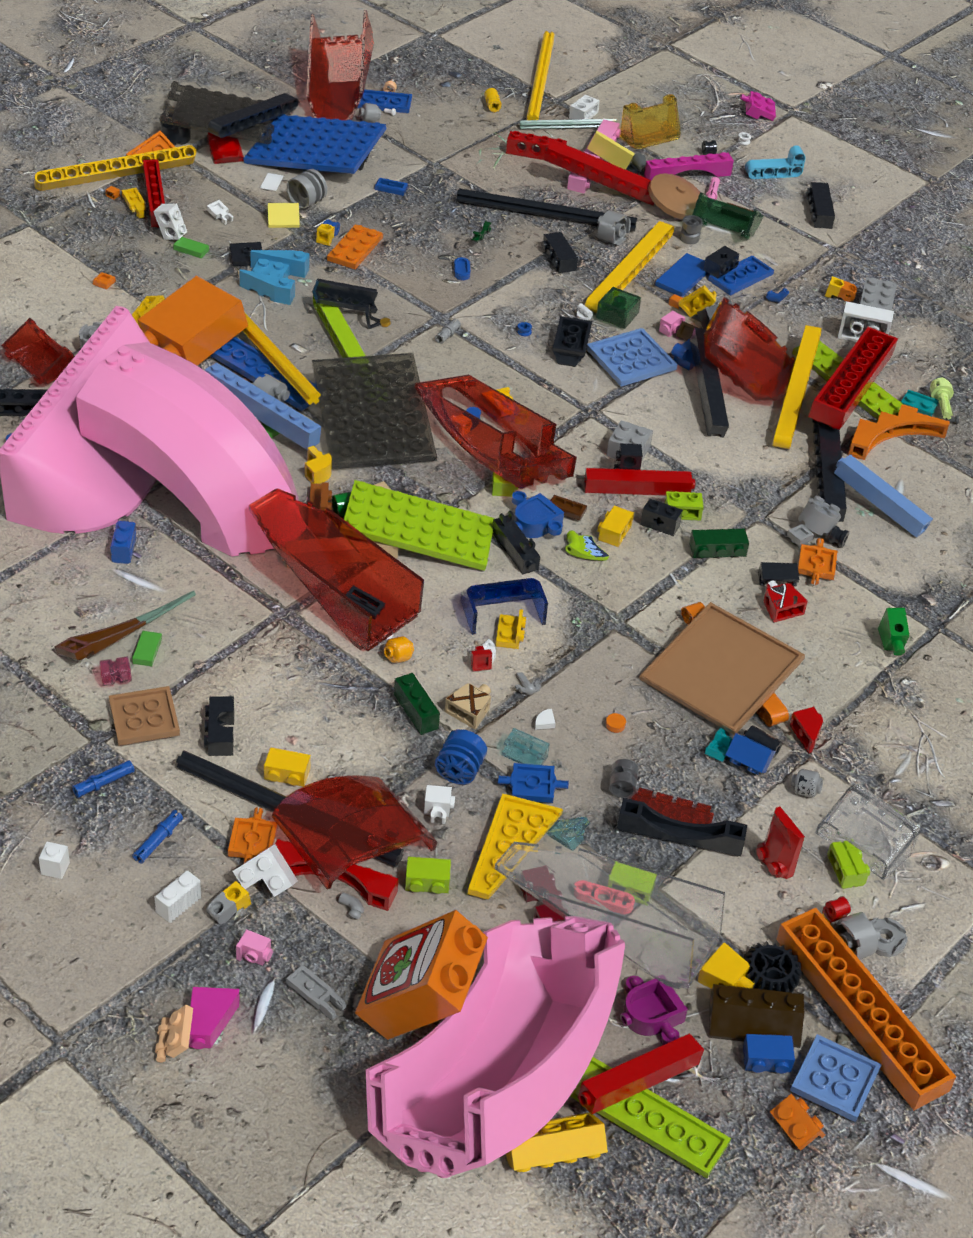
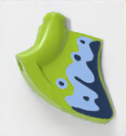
M573 530L567 533L566 536L569 543L565 547L567 553L584 559L608 560L609 555L594 542L592 536L578 535Z

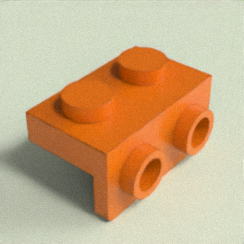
M790 1094L773 1108L770 1113L798 1149L802 1150L818 1136L821 1138L825 1136V1133L821 1130L824 1125L816 1115L813 1117L807 1112L809 1106L801 1097L797 1099Z

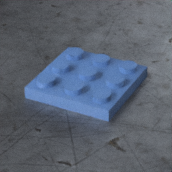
M817 1034L790 1091L856 1122L882 1064Z

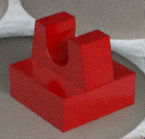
M475 646V651H471L472 671L492 669L491 649Z

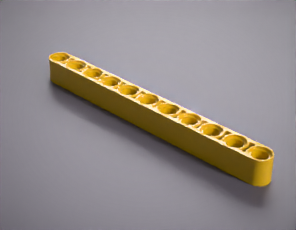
M186 145L43 170L35 174L34 187L39 191L140 174L144 173L143 160L161 159L162 161H159L160 170L190 165L194 163L197 152L195 147Z
M659 221L591 293L586 300L585 306L592 312L602 314L672 237L674 226Z
M805 325L773 440L774 447L790 450L821 336L822 328Z

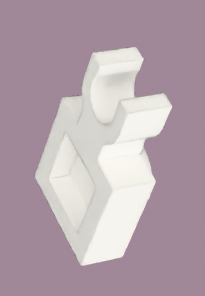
M220 200L207 205V211L215 219L221 218L224 225L227 224V219L231 222L233 221V216L228 213L229 209Z

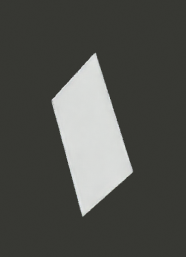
M268 173L260 188L276 191L283 175Z

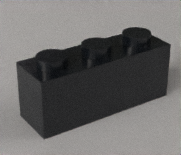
M562 232L544 234L541 246L545 250L548 259L552 261L553 267L559 273L577 271L578 257Z

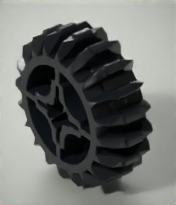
M766 941L763 945L757 943L755 947L751 946L744 955L743 959L750 966L745 977L755 983L754 989L792 993L799 985L802 975L801 963L798 962V955H792V949L785 950L784 945L779 947L776 945V942L769 945Z

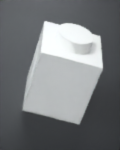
M46 842L39 857L41 875L62 879L70 863L68 846Z

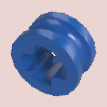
M521 322L518 324L517 333L520 336L526 337L531 335L532 325L530 323Z

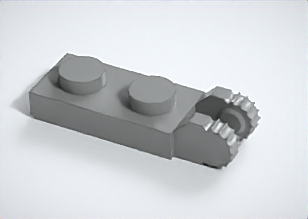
M301 965L286 978V984L318 1010L320 1009L329 1019L332 1020L336 1017L334 1009L327 1004L329 1000L333 1006L341 1011L346 1008L344 1000L335 993V990L304 965Z

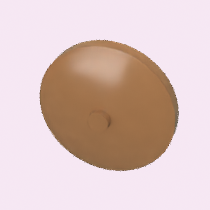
M667 173L658 174L649 184L648 192L652 201L662 211L675 218L683 219L688 215L699 217L705 208V200L701 192L682 177Z

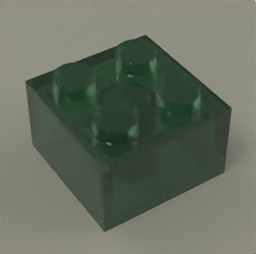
M612 287L598 302L596 318L625 329L639 314L641 297Z

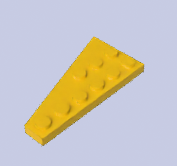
M502 793L472 876L468 895L489 900L562 815L563 809Z

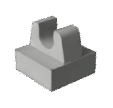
M801 524L788 530L787 536L800 549L801 544L807 545L809 541L813 540L814 534Z

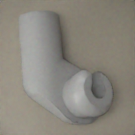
M343 892L341 894L339 902L352 908L349 912L351 917L360 919L361 914L364 913L361 901Z

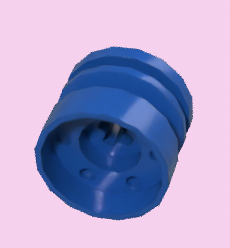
M464 729L451 731L435 759L437 772L443 778L455 784L465 785L471 783L487 755L486 743L474 732Z

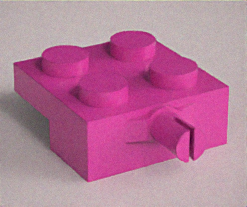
M750 91L748 96L741 94L740 100L745 101L747 115L755 119H759L760 116L772 121L775 119V102L772 99L765 98L760 93Z

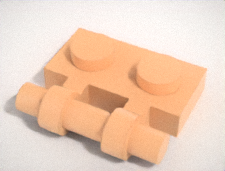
M184 1005L177 1011H174L170 1018H162L157 1032L159 1042L155 1047L157 1062H165L166 1055L174 1058L188 1049L193 1015L192 1007Z

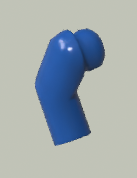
M783 288L779 293L770 290L767 292L766 298L770 302L779 303L789 294V291L786 288Z

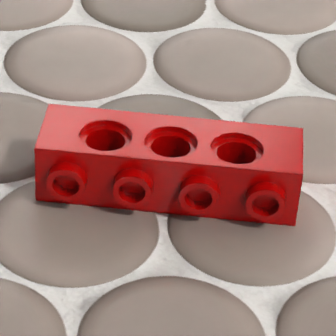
M510 131L507 138L506 154L543 160L552 139L567 145V141L560 138L554 139L531 133L525 134L519 131Z

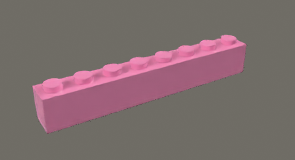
M603 120L597 131L616 142L617 138L621 135L620 123ZM588 146L586 147L584 151L585 153L604 160L602 157L588 150ZM571 172L568 178L567 189L585 193L587 188H590L592 180Z

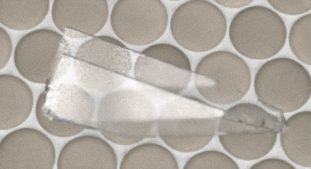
M513 842L495 863V870L563 918L565 916H577L612 923L614 930H617L620 935V940L625 942L623 959L667 986L676 989L681 987L688 989L719 943L718 938L721 936L725 892L581 848H579L577 854L562 852L561 846H556L555 851L539 850V844Z

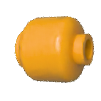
M404 636L389 639L384 648L385 657L392 663L408 661L414 652L413 643Z

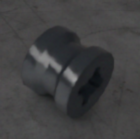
M716 140L702 142L703 155L717 153Z
M835 526L830 534L829 542L832 544L837 543L838 546L843 548L850 531H843L840 527Z

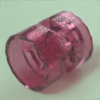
M128 656L116 658L115 661L111 659L99 661L103 686L113 685L116 681L120 683L132 682Z

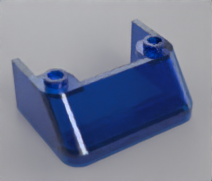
M535 578L472 585L461 592L460 602L472 635L476 634L478 612L475 606L532 599L541 624L546 625L548 601L540 581Z

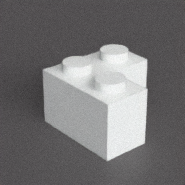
M275 844L233 871L241 886L245 889L263 879L274 897L298 882Z

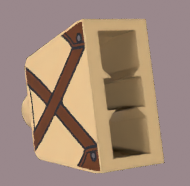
M467 683L445 699V712L476 730L490 709L491 696L489 694L491 689L486 684H482L477 688Z

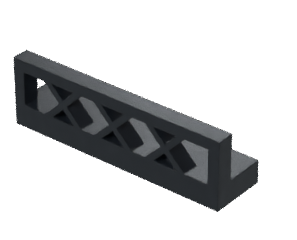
M317 278L312 290L316 303L359 311H365L366 305H370L371 313H376L378 310L374 303L378 294L377 289Z

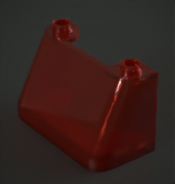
M31 318L22 324L1 345L5 350L4 355L9 360L14 359L34 376L35 382L45 386L54 382L75 357L68 348L60 346L48 336Z

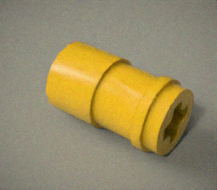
M495 88L487 89L484 97L488 109L491 112H498L502 105L498 92Z

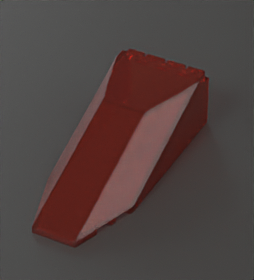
M364 10L363 34L360 35V38L358 35H347V39H345V36H333V40H331V37H321L315 16L311 14L306 97L314 118L346 121L352 120L364 93L374 45L373 31L367 10Z
M278 488L251 503L249 511L273 548L350 642L359 650L365 649L370 651L418 617L417 613L421 612L424 579L329 508L323 511L313 507L314 502L308 501L307 504L296 500V495ZM353 585L386 603L385 608L381 610V613L377 615L375 620L372 619L371 614L346 596Z

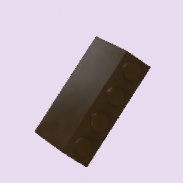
M713 984L709 999V1038L744 1042L746 1034L792 1036L793 1047H801L804 1022V994Z

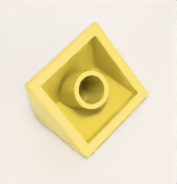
M268 203V228H300L299 203Z

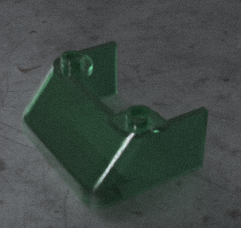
M702 192L698 196L692 214L701 218L703 225H707V223L741 233L740 236L747 239L754 236L764 216L756 209L750 211L709 198Z

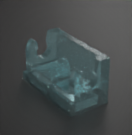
M513 728L504 742L506 747L502 751V756L521 764L543 765L548 758L550 744Z

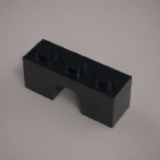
M209 696V705H205V717H209V720H205V732H208V735H204V748H208V756H233V727H225L224 725H234V696Z

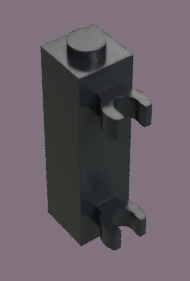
M511 510L506 516L500 513L499 518L493 519L492 534L522 575L539 570L540 555L535 550L536 544L533 539L530 538L528 540L515 523V516Z

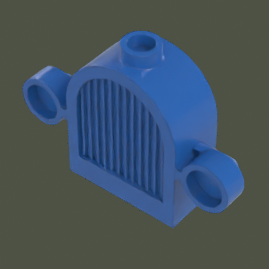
M515 491L512 494V503L517 505L514 521L527 538H539L548 533L557 536L562 533L564 512L544 495L539 493L526 500L527 495L522 491Z

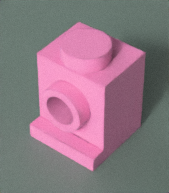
M671 311L661 318L659 332L668 337L677 333L682 321L685 322V317L675 311Z
M247 929L236 945L237 960L241 961L242 958H245L251 963H257L262 966L265 961L268 962L273 953L270 938Z

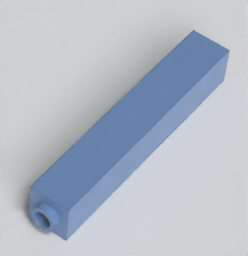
M851 454L846 458L842 457L837 462V469L834 474L917 538L926 531L933 518Z

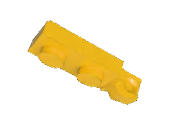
M138 189L121 190L129 209L132 212H136L138 218H144L146 205Z

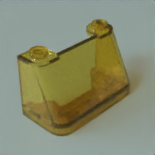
M667 94L663 97L662 104L641 108L636 103L624 105L620 137L634 149H642L678 140L681 129L677 98L674 95Z

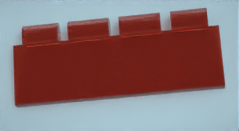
M640 787L638 793L632 796V800L644 802L653 810L671 819L694 824H710L713 820L714 813L710 812L712 807L710 805L697 802L696 808H693L694 801L677 797L676 803H673V796L657 792L656 798L652 797V790Z

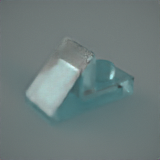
M587 817L559 820L547 834L573 851L584 840L582 834L590 822Z

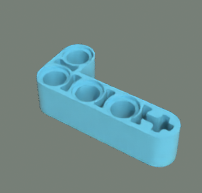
M795 145L790 148L788 158L749 160L745 164V170L751 179L798 177L803 172L806 157L801 147Z

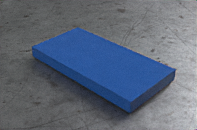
M356 89L352 108H360L365 103L376 104L381 111H384L385 108H394L396 112L409 113L412 94Z
M686 253L656 280L655 286L683 297L708 274L703 271L705 261Z
M752 255L739 261L735 269L718 279L710 275L708 281L731 296L772 276L774 269Z

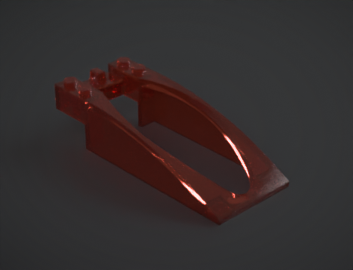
M469 374L415 383V389L450 436L482 465L504 478L505 481L511 482L515 487L524 489L527 486L534 485V479L541 484L547 483L549 475H554L559 480L574 477L577 457L554 444L556 423ZM450 387L458 391L506 432L499 431L443 398V389ZM515 440L527 452L530 458H523L513 452Z

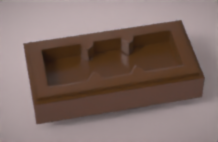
M553 495L550 500L564 512V516L581 521L587 511V505L557 495Z

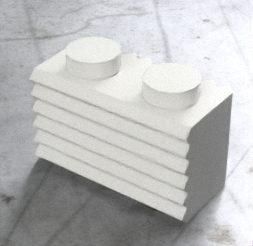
M185 871L154 896L156 913L169 923H172V920L182 915L185 909L192 907L195 901L201 899L200 880L189 871Z

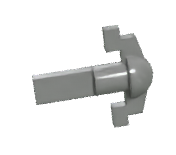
M523 672L516 673L521 684L515 685V689H519L520 692H525L527 695L540 691V684L533 685Z

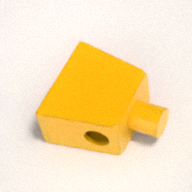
M725 942L700 969L697 981L711 989L713 984L753 988L755 984L745 977L748 974L749 963Z

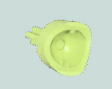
M936 378L930 385L931 397L939 400L943 418L949 420L953 416L949 401L954 394L953 387L945 378Z

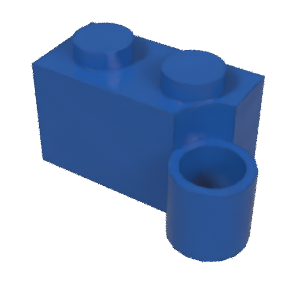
M690 339L682 345L679 343L675 344L671 352L674 356V361L688 371L691 370L695 365Z

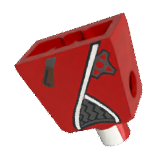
M770 581L766 584L767 589L763 601L773 623L805 614L808 601L790 583L777 585L775 581Z

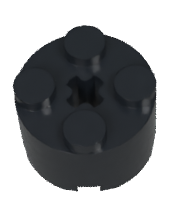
M170 112L169 115L160 120L161 132L173 145H176V143L183 145L191 140L190 118L188 116L179 115L177 112Z

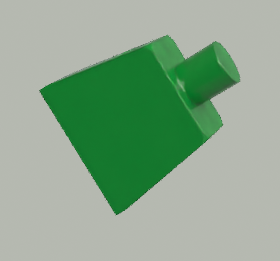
M886 608L879 624L878 632L884 650L893 651L896 656L905 653L904 647L910 634L905 608Z

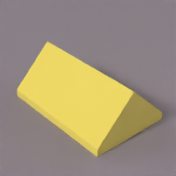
M596 131L587 148L611 164L623 169H627L635 154L599 131Z

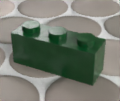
M745 528L691 530L689 545L693 558L747 557L749 540Z
M413 672L395 678L394 696L420 735L439 729L440 712Z

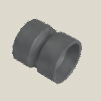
M688 215L683 218L680 234L682 242L686 244H696L699 242L703 223L702 219L694 215Z
M619 759L613 763L609 790L614 796L630 798L636 793L639 767L634 761Z

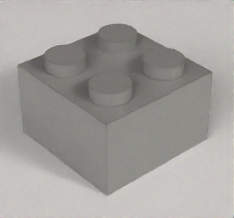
M621 420L609 439L607 456L616 459V450L620 449V443L641 444L643 461L651 447L653 430Z

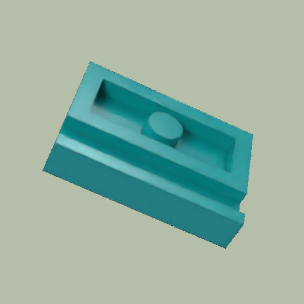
M908 389L901 403L918 408L917 413L932 416L939 405V400Z

